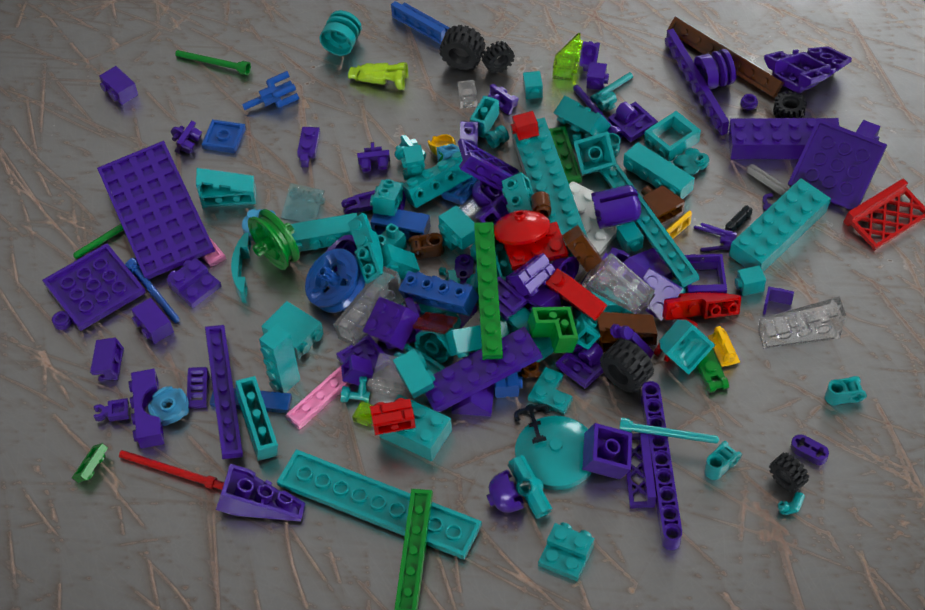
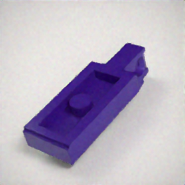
M302 127L297 150V157L300 158L301 167L308 168L310 158L316 157L320 127Z

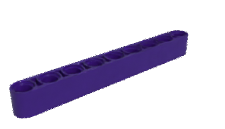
M654 381L645 382L642 386L641 394L644 425L666 428L660 386ZM648 434L661 541L665 549L673 551L681 545L682 526L668 437ZM672 535V536H675L676 538L673 539V538H669L668 536Z

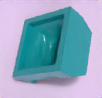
M677 320L659 340L661 350L687 374H690L715 346L711 340L687 320Z

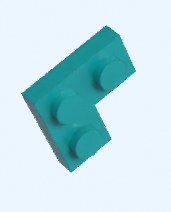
M545 367L528 395V401L535 404H547L549 410L564 416L573 401V396L557 390L563 380V374Z

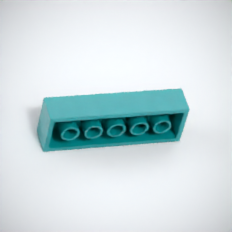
M800 178L732 242L729 256L745 268L760 265L764 272L827 212L831 198Z

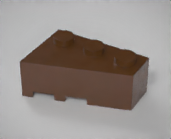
M602 312L596 320L600 333L596 343L600 345L603 353L619 339L611 335L610 329L613 324H618L621 327L624 325L628 326L648 346L657 345L658 333L653 315Z

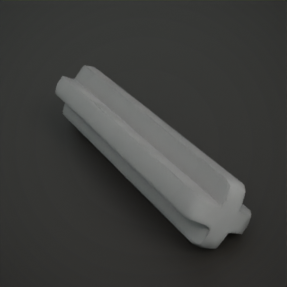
M755 164L748 166L747 173L781 196L790 189Z

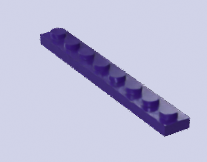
M667 30V37L665 38L667 48H670L680 70H683L685 73V78L692 85L693 92L698 95L700 104L704 105L707 116L711 117L715 129H718L721 135L727 134L729 127L728 118L675 30Z
M206 326L205 335L222 459L243 457L225 326Z

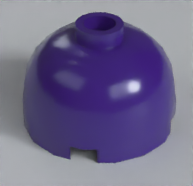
M479 179L472 188V197L480 208L487 206L498 196L503 195V192Z
M504 470L491 479L488 487L490 494L486 495L490 505H495L498 510L504 513H512L525 508L523 498L517 492L516 482L514 483L509 479L513 477L509 470Z

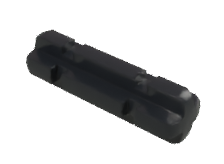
M745 205L741 209L742 211H739L725 225V230L734 232L752 214L753 209Z

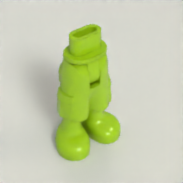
M406 62L389 65L388 63H366L361 66L350 67L348 78L385 85L387 80L395 83L398 90H404L405 79L408 78V64Z

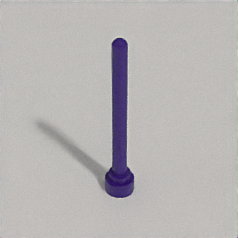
M574 85L573 90L591 111L600 113L609 122L581 87ZM611 124L608 129L609 133L617 134L620 139L623 137L624 133L619 127Z

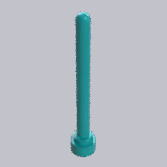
M621 417L619 429L631 433L633 431L714 444L719 442V437L716 435L636 424L633 421H629L630 418Z

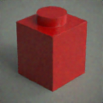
M533 111L512 116L513 124H510L513 135L516 134L518 141L539 136L538 122Z

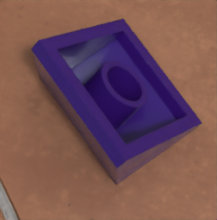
M494 384L453 405L452 414L492 416Z

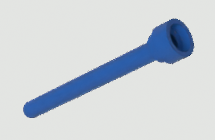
M129 259L125 263L126 267L133 275L138 277L174 323H178L180 318L150 280L144 277L137 259Z

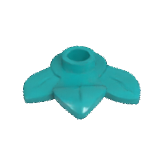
M689 148L685 150V154L677 156L673 163L683 167V171L692 176L698 173L699 170L705 169L710 160L707 154L700 153L698 149Z

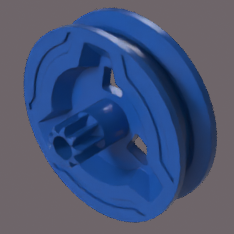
M333 249L321 255L311 266L305 281V292L310 302L328 313L341 312L350 307L358 299L365 286V280L356 256L345 249Z

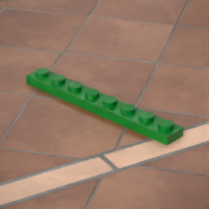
M493 222L474 223L482 360L503 359Z

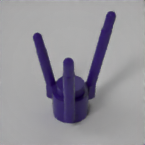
M701 223L702 227L694 226V229L719 235L720 243L723 244L722 246L701 248L700 251L702 252L715 250L729 251L732 242L737 237V232L724 230L709 224Z

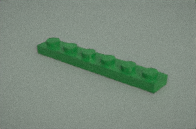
M411 489L394 610H418L433 498L432 490Z

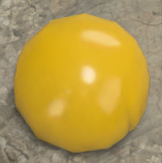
M441 134L437 137L433 136L431 142L430 140L427 141L432 154L436 156L437 147L449 144L456 145L455 139L448 134Z

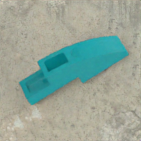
M361 213L349 221L348 225L357 250L354 251L365 283L368 284L382 275L383 255L377 232L371 229L367 215Z

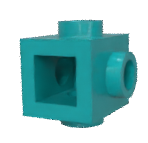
M581 314L574 320L578 334L576 344L588 350L600 337L597 322Z

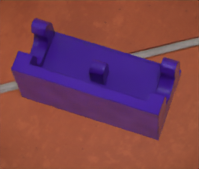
M116 337L96 340L90 373L92 375L103 374L98 377L100 381L118 380L124 348Z

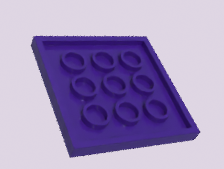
M818 118L790 177L788 186L792 187L802 178L830 197V203L852 210L861 204L884 155L887 144Z
M108 243L42 280L46 288L80 331L146 293L144 287Z

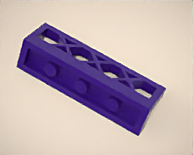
M640 432L632 433V440H639V445L635 449L632 448L631 458L636 456L641 460V463L637 467L631 464V470L633 471H629L626 474L630 509L653 508L656 504V491L649 435ZM636 473L643 478L639 485L631 480ZM639 491L645 496L646 501L634 502L633 496Z

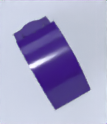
M503 195L498 196L490 204L483 206L476 213L475 219L478 223L493 222V225H495L500 218L509 214L506 204H508L507 200Z

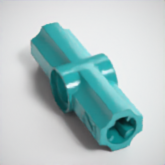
M524 455L510 460L508 467L517 482V492L525 497L536 519L548 515L552 512V507L543 492L542 481L535 477Z

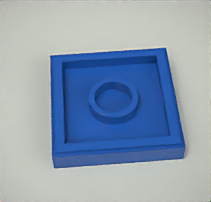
M212 119L201 144L202 149L236 153L246 130L245 124Z

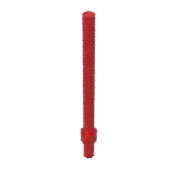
M121 450L119 453V458L204 484L206 488L222 490L224 482L210 475L206 477Z

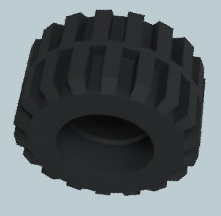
M452 26L444 35L439 48V54L442 60L447 62V65H451L455 69H465L466 71L470 70V68L474 69L478 66L485 49L484 38L480 36L479 32H476L474 28H469V26Z
M618 339L600 358V365L608 379L626 392H637L654 374L653 364L648 355L638 345L629 340Z

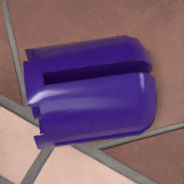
M624 185L591 193L599 229L634 222L640 218L641 204L638 192L632 185Z

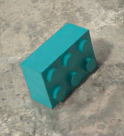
M400 394L395 398V400L398 398L408 399ZM411 400L416 428L381 434L379 436L429 461H433L452 432L451 418Z

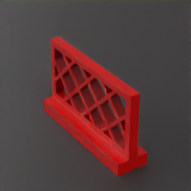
M903 178L850 210L843 222L848 227L852 225L875 251L924 220L925 206L906 187L908 182ZM905 194L910 202L900 201V196ZM887 204L896 205V211L886 210ZM900 206L908 207L909 214L899 212ZM913 209H918L923 214L921 216L913 215L912 211ZM873 213L883 214L882 220L874 219ZM886 215L896 216L895 222L886 221ZM899 217L908 218V224L899 223ZM858 222H869V227L863 228ZM872 223L882 225V230L872 229ZM885 225L895 227V232H885ZM871 234L881 236V241L876 243L871 238Z

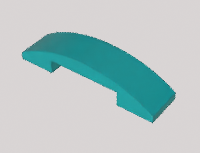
M244 233L238 241L231 261L234 285L243 303H247L248 286L246 278L242 277L243 259H250L252 244L249 233Z

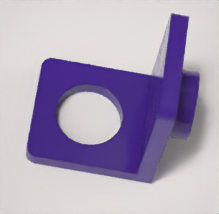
M768 286L763 315H766L768 301L792 305L794 291Z

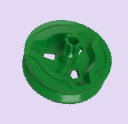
M262 209L258 217L252 216L248 219V228L256 243L252 249L258 257L264 255L273 265L281 270L288 268L289 261L297 262L299 260V249L292 236L295 231L290 223L284 224L274 213L267 209Z

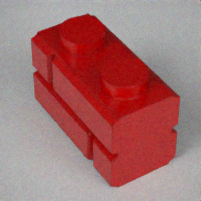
M398 398L394 402H378L374 406H370L375 436L416 428L410 399Z

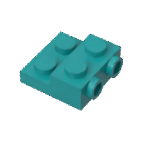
M562 522L560 525L555 523L547 538V544L538 561V566L578 582L594 548L595 538L588 531L581 530L577 532L572 530V527L567 523Z

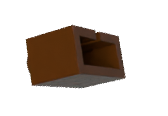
M578 225L562 235L566 246L586 272H589L603 262L596 248Z

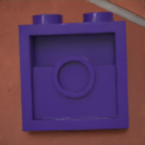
M196 257L193 260H186L181 269L171 271L167 278L169 288L192 308L222 287L221 282L210 274L208 268Z

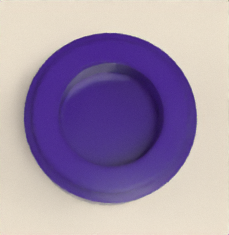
M59 311L52 317V323L58 330H65L72 324V320L66 311Z

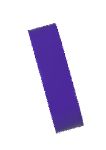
M802 434L795 435L792 438L790 447L794 454L816 465H823L827 462L829 450L826 446ZM800 443L804 444L801 447L797 446V444L799 445ZM819 452L822 453L819 457L816 456Z

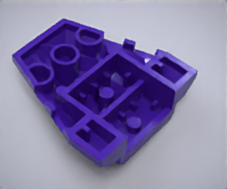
M829 46L808 48L807 52L799 53L798 49L792 51V54L788 55L783 51L764 55L767 67L773 70L772 75L783 81L784 87L796 93H802L805 90L811 89L852 61L851 57Z

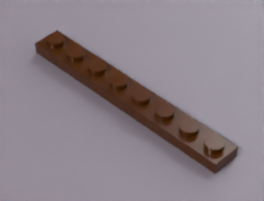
M674 17L667 29H674L681 41L702 54L709 53L711 55L714 51L728 50L734 61L736 75L776 98L784 84L783 81L678 17Z

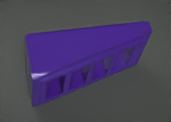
M207 367L188 368L187 397L189 409L207 408L210 378ZM192 398H202V400H192Z

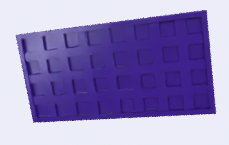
M164 141L97 168L145 278L151 279L182 266L186 260H193L195 257L198 259L215 252L213 244Z

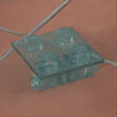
M290 183L281 218L298 222L317 220L320 206L325 204V198H323L325 191Z

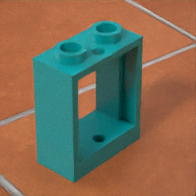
M674 111L645 131L644 144L659 156L671 162L677 156L683 154L686 149L692 148L700 142L701 130L678 111ZM673 128L683 138L669 146L658 136Z

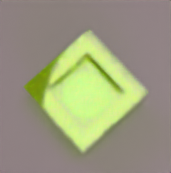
M361 401L352 416L353 421L371 427L373 422L370 406L374 405Z

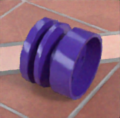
M721 49L712 52L711 55L707 53L695 57L694 64L710 90L716 89L718 85L723 87L734 84L736 69L728 50Z

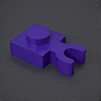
M128 398L108 401V406L101 404L94 406L95 412H101L94 415L96 421H103L106 417H108L110 422L130 419Z

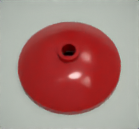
M513 211L496 222L494 225V237L499 242L508 245L529 244L542 239L548 234L551 228L550 220L542 213L536 211Z

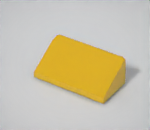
M690 210L666 228L672 239L691 224L692 212Z

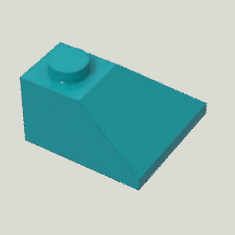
M608 131L574 141L582 176L617 165Z

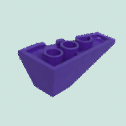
M230 464L216 510L234 516L301 521L305 502L285 490L280 491L272 486V482L261 480L255 476L256 473L252 470Z

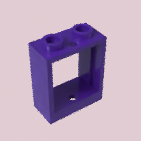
M723 254L685 255L695 270L716 269L718 284H690L686 286L687 293H727Z

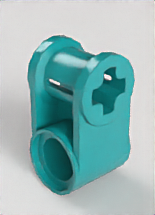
M852 376L831 380L824 396L826 402L830 405H839L863 401L867 394L861 387L860 377Z
M723 441L707 457L705 475L711 480L720 479L730 468L739 462L742 453L740 451L736 452L729 446L727 441Z

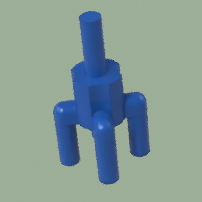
M288 71L266 81L268 87L259 91V97L242 104L244 110L260 103H264L265 106L275 103L277 107H282L299 100L297 93L281 100V96L296 90L291 80L275 86V83L290 77Z

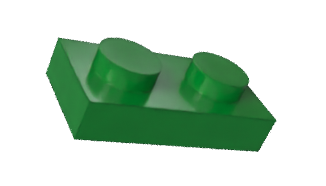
M103 443L94 445L72 476V479L77 483L91 479L95 473L94 468L96 465L104 460L108 447Z

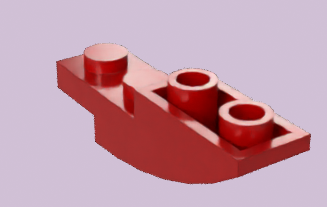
M714 292L682 293L678 295V298L664 300L663 318L665 320L702 316L704 319L737 315L740 314L741 296Z

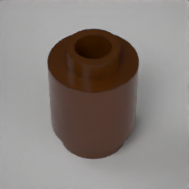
M543 191L534 193L531 196L532 210L542 213L548 218L552 211L549 194Z

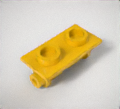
M721 326L715 327L713 334L707 337L715 344L713 350L720 366L725 367L740 363L727 332Z

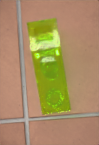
M577 33L555 55L553 79L573 81L574 74H578L577 62L580 61L581 52L579 50H582L583 40H580L581 33Z

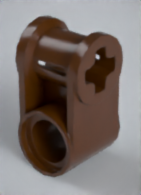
M439 233L417 235L408 239V245L411 248L410 252L415 254L416 260L439 257L444 253L443 237Z

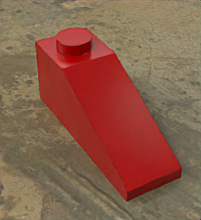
M558 268L545 283L550 290L558 293L561 299L594 321L597 320L607 307L606 303Z

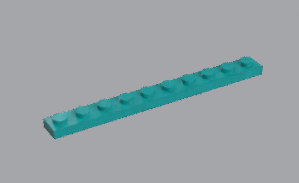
M618 164L599 171L611 188L624 185L633 186ZM638 192L641 215L635 221L682 288L699 280V274Z

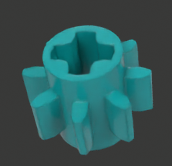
M608 89L597 93L598 98L595 102L600 110H605L606 112L616 107L614 103L617 102V97L613 91L608 92Z

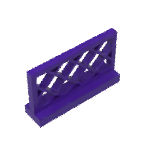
M459 139L458 145L463 160L459 165L460 170L501 192L502 188H504L502 181L519 173V170L466 140Z

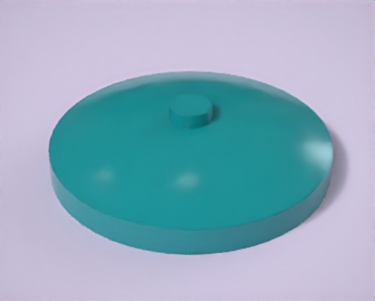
M565 416L539 418L536 421L541 422V425H537L540 436H546L547 440L534 444L532 442L534 437H536L534 427H529L528 424L521 431L515 445V458L524 455L535 477L542 481L544 489H569L582 483L592 473L582 470L584 433L588 430L582 423Z

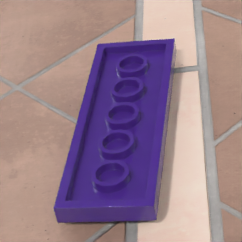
M525 326L502 338L503 359L482 360V349L433 374L436 379L433 381L435 388L425 393L433 410L440 413L543 358Z

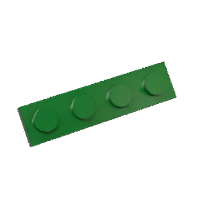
M566 127L550 128L549 130L568 184L571 182L581 183L582 177Z

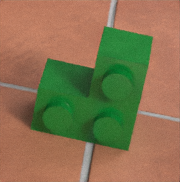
M532 307L527 321L531 338L550 337L554 353H573L578 341V334L571 307Z

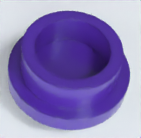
M746 94L742 97L740 105L746 110H753L758 106V100L755 95Z

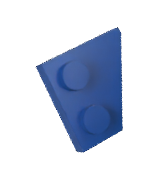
M471 177L441 195L445 200L462 205L472 195L473 185L478 179Z

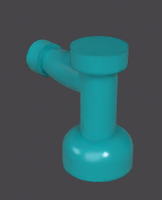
M367 377L359 378L358 392L351 391L349 387L343 386L341 402H348L349 399L365 401V403L369 404L371 392L366 391Z

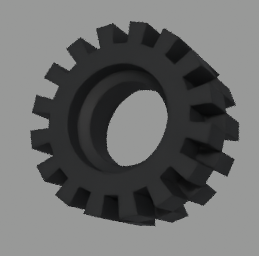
M496 41L495 45L492 43L490 48L486 47L487 51H483L484 55L481 57L489 72L498 74V71L502 73L503 69L507 70V66L512 65L511 62H514L515 55L506 42L501 41L499 43V41Z
M788 91V94L786 92H782V95L778 94V97L775 98L773 114L776 115V118H804L807 106L805 97L802 98L803 95L801 94L797 95V92L791 94L792 91ZM784 106H792L794 107V109H789Z
M783 452L770 463L769 471L773 474V479L777 480V484H781V487L783 489L786 488L788 492L795 493L809 481L808 471L803 468V463H799L800 460L798 458L794 459V455Z

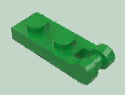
M712 348L697 365L709 393L715 392L719 388H722V390L729 388L728 379L725 377Z

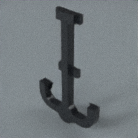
M529 404L514 413L515 422L521 420L519 415L530 414L532 423L528 424L529 427H534L536 437L532 440L533 444L547 440L546 436H540L537 425H541V422L536 421L534 412L540 409L545 410L544 414L550 413L547 404Z

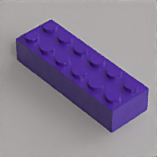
M730 118L728 130L730 159H799L818 118ZM819 118L839 126L838 118Z

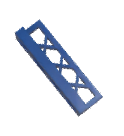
M394 1L391 4L392 17L441 44L445 32L450 27L405 2L400 4Z

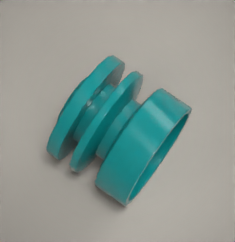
M343 10L331 13L319 36L323 48L338 56L351 53L362 30L359 19Z

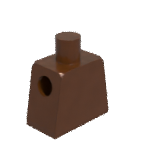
M650 186L642 189L641 194L644 201L662 225L684 213L685 201L665 186H660L655 190Z

